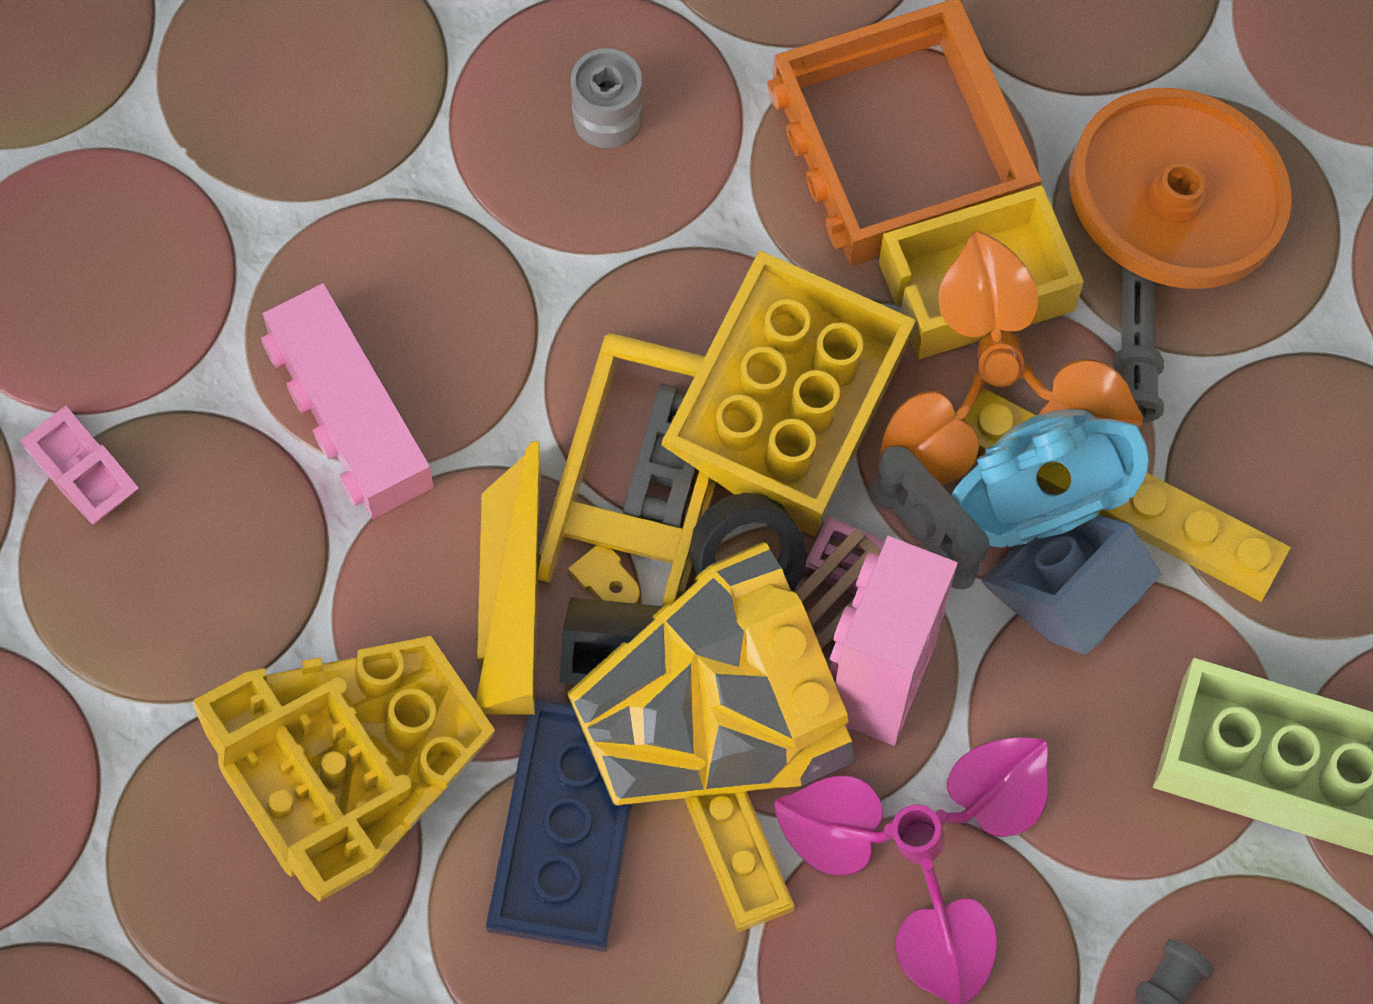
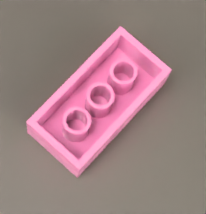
M888 535L880 555L868 552L857 579L856 586L858 590L852 607H845L833 639L836 643L830 660L833 661L830 672L848 714L849 723L845 724L846 728L892 746L896 745L936 646L958 562Z

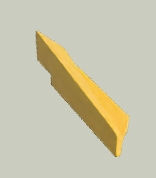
M540 441L531 442L525 450V455L482 493L477 659L478 665L482 666L476 703L484 714L535 715L539 591L537 575L539 568L541 484Z

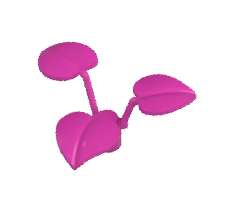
M1016 737L989 742L970 750L955 763L947 781V790L950 797L959 806L965 808L964 811L946 813L940 809L934 812L924 805H909L901 809L894 817L893 822L886 824L881 832L876 831L883 819V808L878 795L870 785L861 779L851 776H831L820 779L797 792L780 797L775 800V812L784 836L791 847L807 864L824 874L848 876L861 872L870 862L872 854L871 842L884 843L890 839H894L899 853L906 860L921 864L934 909L916 910L903 921L896 936L895 948L898 961L907 977L918 987L949 1004H968L980 993L991 975L997 955V933L989 913L979 902L964 898L956 900L945 907L932 863L940 855L944 847L945 836L942 826L944 824L967 823L975 816L980 828L993 836H1014L1030 829L1041 817L1048 798V746L1042 739Z

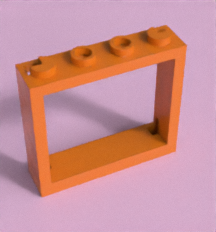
M947 0L774 55L773 79L767 81L770 98L776 110H785L790 122L786 126L792 151L796 156L804 155L809 170L806 171V180L811 196L816 203L823 201L829 215L826 218V228L830 241L836 250L843 248L850 267L880 257L884 233L1041 185L1042 180L960 0ZM940 45L1001 183L860 229L801 88Z

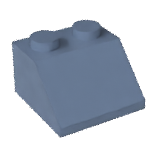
M1097 515L1066 533L1038 539L1036 536L1025 544L1015 545L982 582L989 591L1049 642L1087 655L1105 639L1108 631L1123 615L1143 598L1145 592L1162 574L1130 524Z

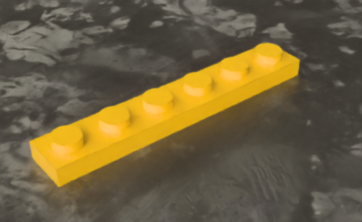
M983 388L970 414L964 421L971 424L976 430L979 439L978 454L983 456L986 454L985 450L993 446L1002 435L1014 426L1037 415ZM1048 462L1040 467L1037 480L1040 487L1057 495L1069 488L1071 475L1063 464ZM1149 473L1146 474L1136 494L1132 498L1129 497V501L1115 509L1101 510L1098 514L1130 524L1141 540L1260 602L1263 601L1291 548Z

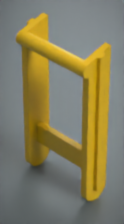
M608 332L607 336H604L539 549L538 558L540 563L537 576L539 581L551 582L565 537L672 564L662 606L666 604L671 605L686 591L693 567L689 550L693 529L704 512L709 509L717 482L699 471L683 529L578 503L576 500L619 358L695 377L705 356Z

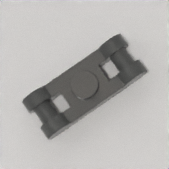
M663 383L659 386L627 494L623 514L641 519L646 518L662 522L665 525L681 528L697 469L662 446V440L671 424L669 420L672 415H676L685 397L684 394L678 393V387ZM651 482L671 487L668 500L648 495Z
M900 446L887 448L884 450L878 465L879 474L874 477L869 491L872 502L881 508L892 509L905 523L909 533L917 540H920L930 552L958 562L951 587L955 589L971 587L978 574L979 563L984 559L989 547L988 536L908 449Z

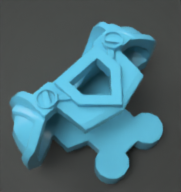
M1064 409L1051 411L1032 417L1014 426L1002 435L993 446L985 450V455L976 459L978 465L962 478L951 496L986 533L989 538V546L1003 548L1006 545L1009 547L1022 545L1031 541L1036 536L1038 539L1066 533L1093 519L1101 510L1115 509L1129 501V497L1132 498L1136 494L1148 472L1150 461L1148 447L1137 425L1114 419H1098L1087 410ZM1058 462L1069 470L1071 483L1065 492L1053 495L1041 489L1038 484L1037 474L1040 467L1045 463Z

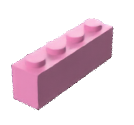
M324 283L262 313L268 332L267 335L260 338L264 349L275 368L285 364L293 380L287 382L286 385L299 411L304 413L311 410L319 426L312 430L325 457L329 460L337 456L346 471L339 475V479L352 504L357 506L363 502L372 519H375L433 489L431 469Z

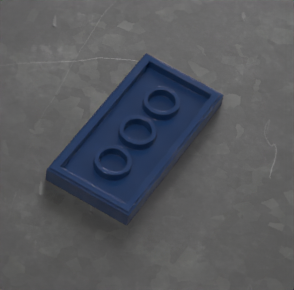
M535 699V715H527L486 930L490 933L606 952L633 804H613L573 706L570 704Z

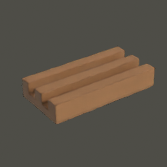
M858 528L839 545L795 592L804 604L858 545L865 551L858 561L807 613L811 626L858 579L868 552L880 555L881 550ZM854 599L847 606L852 607ZM844 609L819 636L815 633L822 651L834 639Z

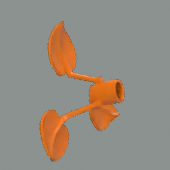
M974 231L960 254L945 272L939 289V308L945 322L957 333L970 338L984 336L979 342L977 350L979 371L973 376V383L963 404L957 411L954 410L949 398L938 391L922 392L902 403L886 427L881 443L880 458L887 448L900 446L908 449L940 484H947L961 478L975 463L979 450V439L976 430L963 419L970 414L983 385L986 383L996 387H1007L1016 383L1020 378L1026 380L1039 397L1048 401L1041 409L1039 415L1056 410L1080 409L1089 411L1098 419L1124 421L1137 425L1138 428L1141 427L1144 418L1125 379L1112 366L1102 361L1081 359L1063 366L1053 379V391L1041 383L1033 373L1032 367L1024 363L1021 341L1015 334L1010 332L1027 328L1036 315L1038 291L1035 281L1024 263L1006 245L986 233Z

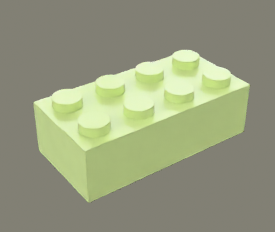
M1193 658L1182 679L1152 788L1373 856V712Z

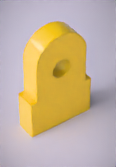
M596 545L568 568V573L585 592L590 590L598 600L639 603L640 591L637 582L621 566V558L610 548ZM613 586H620L622 588L619 593H613L610 589Z

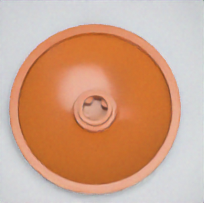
M1149 88L1125 94L1111 101L1099 110L1086 125L1074 149L1069 168V187L1073 206L1080 222L1092 240L1104 253L1127 270L1150 281L1171 287L1186 289L1213 288L1244 278L1267 260L1280 241L1290 218L1292 205L1290 180L1283 160L1274 144L1253 121L1234 107L1206 94L1191 90Z

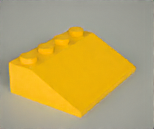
M759 250L662 440V446L735 495L741 493L759 494L776 501L784 507L800 531L816 537L908 347L916 320Z

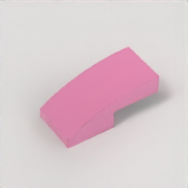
M66 405L20 440L22 447L93 526L139 491V487L103 444L99 445Z

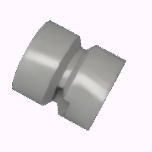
M613 48L596 49L584 54L575 63L570 74L573 126L578 136L590 145L599 148H616L624 145L638 134L642 124V72L636 61L627 53Z

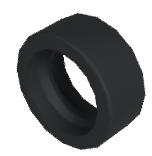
M741 493L721 499L704 512L693 529L689 549L693 568L697 576L709 565L716 563V549L727 534L738 526L753 522L765 523L774 528L780 537L781 551L777 561L783 570L790 590L793 591L804 575L808 555L804 535L781 504L765 495Z

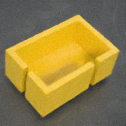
M1043 185L883 234L879 266L896 307L902 305L901 313L916 320L910 337V343L917 360L981 341L984 337L970 338L957 333L945 322L939 308V289L945 272L960 254L974 231L986 233L1006 245L1018 256L1031 273L1038 291V308L1030 325L1076 310L1084 281Z

